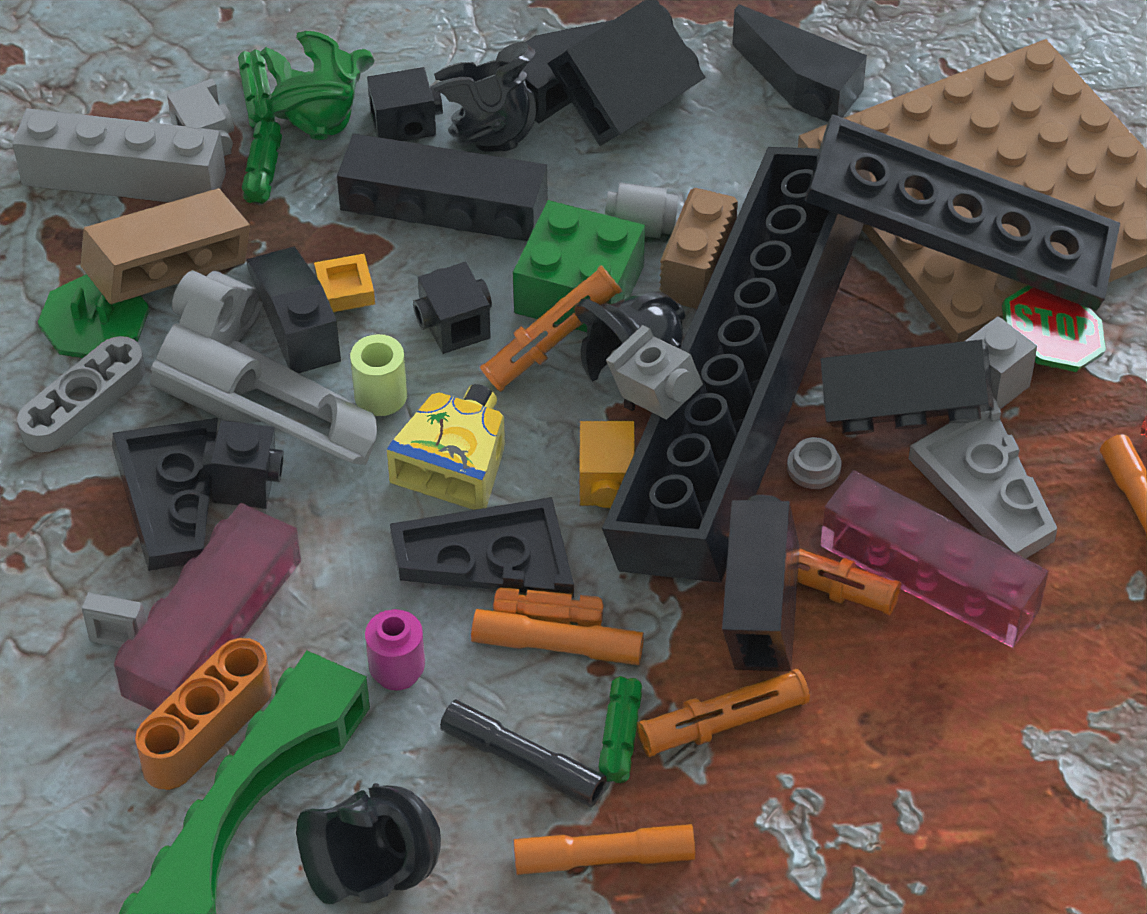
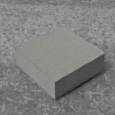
M88 592L82 605V612L89 640L91 642L143 651L149 633L142 602Z

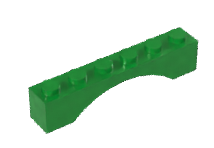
M306 650L295 668H287L278 681L275 696L265 711L259 710L252 717L246 730L245 740L234 755L229 754L222 760L215 775L214 785L203 800L198 799L190 806L184 818L182 831L171 846L166 845L158 852L151 867L150 877L139 893L133 892L127 897L119 914H217L216 899L219 873L226 850L241 822L259 800L286 777L314 761L343 750L370 709L367 676Z

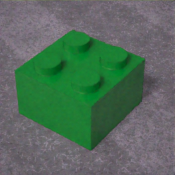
M548 200L513 270L514 313L534 319L540 318L561 298L565 297L596 272L597 268L601 265L622 289L621 293L616 294L606 303L613 304L630 297L644 267L645 225ZM587 295V296L584 297L583 299H589V300H590V296ZM576 305L572 307L568 312H566L562 317H560L554 324L560 325L573 313H575L574 308L576 307ZM583 323L575 330L587 333V325Z

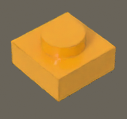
M365 254L314 263L315 276L320 281L333 312L375 305L374 288Z

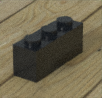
M982 339L820 358L826 422L835 428L841 427L842 435L874 432L875 423L895 421V429L921 428L928 426L927 418L947 415L949 423H969L982 420L981 412L994 410L989 350Z

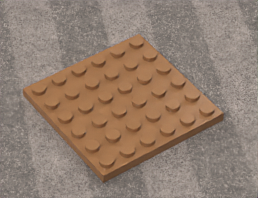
M1047 39L844 117V119L1120 222L1109 282L1147 267V150ZM827 124L799 135L798 148L820 149ZM870 173L872 182H876L875 176ZM905 188L906 192L913 198L924 200L923 194L913 188ZM953 206L961 216L972 218L971 212L961 206ZM864 224L862 227L863 232L952 343L967 340L997 316L1003 319L1002 302L1004 299L1027 286L1021 282ZM1002 224L1009 234L1021 237L1016 227ZM1050 242L1056 251L1069 255L1065 246L1060 243Z

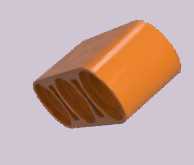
M237 638L222 645L141 723L136 731L135 742L144 779L151 786L170 790L186 783L267 703L271 697L272 685L267 655L264 647L259 642L250 638ZM242 674H250L247 676L239 677V675ZM206 711L211 712L205 715H198L199 713ZM164 750H172L171 752L166 754H158L159 752Z

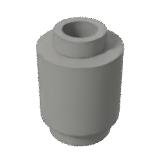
M619 182L618 192L608 191L605 215L644 224L645 237L660 239L661 234L671 235L673 232L679 195L667 194L666 188Z

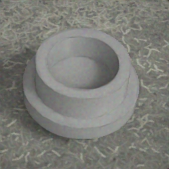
M811 437L800 441L790 452L787 460V471L791 479L798 485L810 489H821L832 485L839 478L841 458L829 441Z

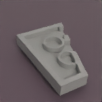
M993 398L994 410L981 412L982 420L969 423H949L910 445L909 460L1011 566H1014L1053 543L1057 533V526L1033 477L1027 476L1018 457L1019 448L1013 435L1007 434L1000 420L1001 411L995 398Z

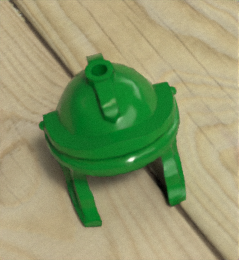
M315 31L297 32L296 39L303 45L305 55L310 57L314 63L313 72L291 69L290 63L283 55L265 47L260 51V56L264 57L269 72L277 82L274 91L268 96V102L272 107L271 111L275 117L289 120L295 127L309 134L311 139L325 140L341 132L347 126L355 99L356 83L359 81L361 73L372 67L375 60L371 52L366 49L354 50L350 54L339 49L336 41L322 33Z

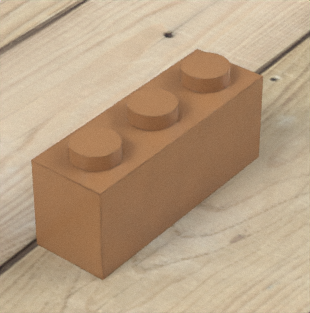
M220 188L84 227L81 268L110 304H114L179 284L181 279L192 270L208 275L212 271L218 272L244 264L250 224Z

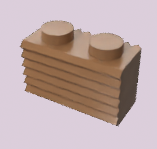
M699 188L690 190L660 260L661 273L659 276L661 279L659 283L661 286L659 290L680 305L698 309L737 219L738 201L735 197Z

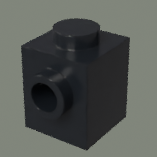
M425 67L367 76L369 109L377 137L407 141L436 136L435 115L443 114L441 93L435 92L433 86H430Z
M466 261L447 268H440L418 277L419 299L413 300L414 313L421 329H430L442 354L491 339V296L485 281L482 278L475 279Z
M220 421L216 441L206 442L203 456V473L211 474L214 503L267 509L272 482H280L284 463V450L275 449V427Z

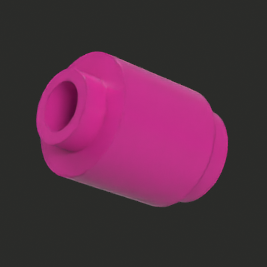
M386 610L375 615L369 621L365 630L370 674L384 688L396 691L407 689L415 684L425 668L421 623L413 614L404 610Z

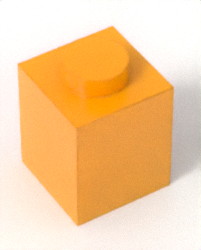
M580 421V506L611 508L634 455V421Z

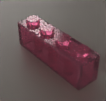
M855 470L851 472L824 508L821 547L842 558L855 561L857 566L870 573L892 581H900L902 583L901 589L1012 648L1017 644L1041 609L1049 570Z
M243 503L237 506L227 520H221L214 528L210 542L197 559L192 558L186 563L181 571L179 582L165 599L161 598L153 605L143 628L133 640H127L120 647L115 658L114 667L121 696L154 712L222 645L230 640L243 638L301 562L297 528Z

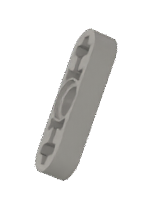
M123 336L105 340L25 404L17 416L24 445L35 452H50L58 449L138 384L145 375V363L139 343L132 338ZM79 387H91L96 390V393L91 398L84 401H75L68 397L74 389Z

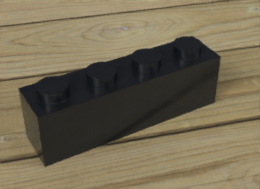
M354 133L337 174L341 211L450 228L457 231L499 236L506 239L528 241L548 200L547 164Z

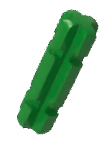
M257 49L251 52L243 51L238 56L239 70L249 125L254 129L255 125L261 120L268 123L275 121V116L268 102V96L271 92L264 57L260 56V51Z
M261 120L255 125L253 138L255 139L251 142L245 170L248 173L244 176L242 183L243 198L248 203L256 201L263 204L270 197L272 186L269 184L272 183L279 154L277 150L280 148L282 134L280 133L281 126L276 121L268 123Z
M619 676L611 683L610 703L607 708L602 739L603 747L600 752L598 765L599 772L607 776V782L613 781L621 784L625 783L630 777L631 757L633 755L639 717L638 710L640 709L642 684L636 678L627 679Z

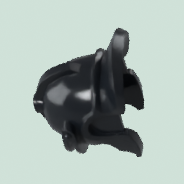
M526 42L513 43L504 47L498 53L496 60L477 66L474 62H459L444 67L434 74L435 79L441 82L432 85L433 90L442 93L449 102H455L462 106L452 115L451 121L453 123L448 128L449 134L452 137H456V142L462 147L475 143L479 150L485 152L508 151L516 148L518 143L531 130L536 116V100L534 93L526 86L525 79L527 75L522 70L534 57L535 50Z
M663 292L631 296L613 304L605 303L599 305L589 299H581L574 308L577 318L587 325V337L582 340L580 354L584 371L592 381L599 378L601 370L607 365L606 359L611 355L612 351L619 348L642 325L650 328L654 337L679 349L684 340L682 320L685 319V311L679 303ZM624 398V408L634 411L636 404Z
M374 783L372 788H368L370 797H368L365 790H361L332 808L303 810L297 819V843L306 877L316 896L325 904L337 903L350 895L359 897L363 903H369L387 897L388 894H391L392 889L407 890L417 886L433 872L438 862L441 834L434 815L422 799L406 788L392 785L380 786L378 783Z

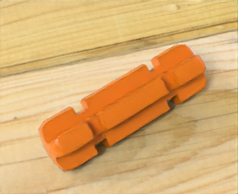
M502 587L496 590L494 596L493 611L525 615L534 620L569 625L570 622H578L577 626L584 627L601 626L603 620V599L597 596L580 595V600H572V594L527 590V595H519L520 589Z

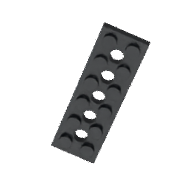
M833 114L826 126L804 200L810 204L1095 311L1099 309L1106 297L1120 228V222ZM856 170H866L875 176L876 182L863 179ZM905 188H913L923 194L924 200L913 198L906 192ZM953 206H961L971 212L972 218L961 216ZM1002 224L1016 227L1021 237L1009 234ZM1050 242L1060 243L1065 246L1069 255L1056 251Z

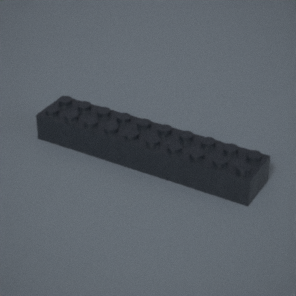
M768 147L680 348L691 354L703 385L667 420L654 413L651 414L603 524L602 531L619 572L722 582L727 569L732 500H747L749 497L757 494L864 225L861 222L804 201L819 153L817 148ZM856 170L863 179L872 182L868 171Z

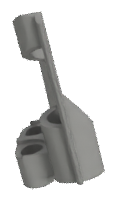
M193 270L188 272L179 282L172 300L173 312L180 315L181 319L179 324L175 323L171 327L156 360L151 366L150 385L225 421L240 423L264 422L352 464L366 465L376 441L377 425L374 414L238 342L254 325L262 308L263 302L259 301V294L255 288L217 271H212L207 276ZM254 389H259L330 422L329 434L326 436L240 395Z

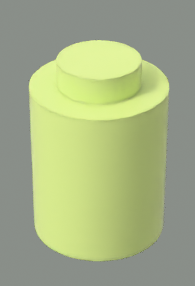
M376 334L360 339L355 343L350 353L355 403L358 407L373 413L374 416L393 414L403 407L407 399L403 347L396 339L387 335Z

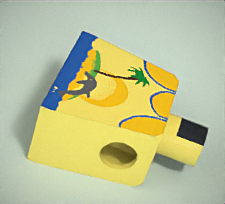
M474 384L469 386L463 399L440 392L431 394L387 448L390 483L472 510L487 508L505 445L504 416L499 411L494 410L497 403V397L494 392L483 385Z

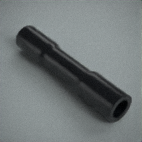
M457 699L449 704L442 716L440 730L482 752L492 753L541 778L546 785L588 807H593L603 793L607 782L606 775L565 754L554 753L507 729L500 721Z

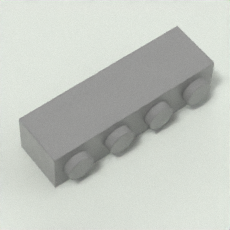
M26 108L12 143L21 184L24 186L173 202L217 188L221 189L226 174L220 130Z

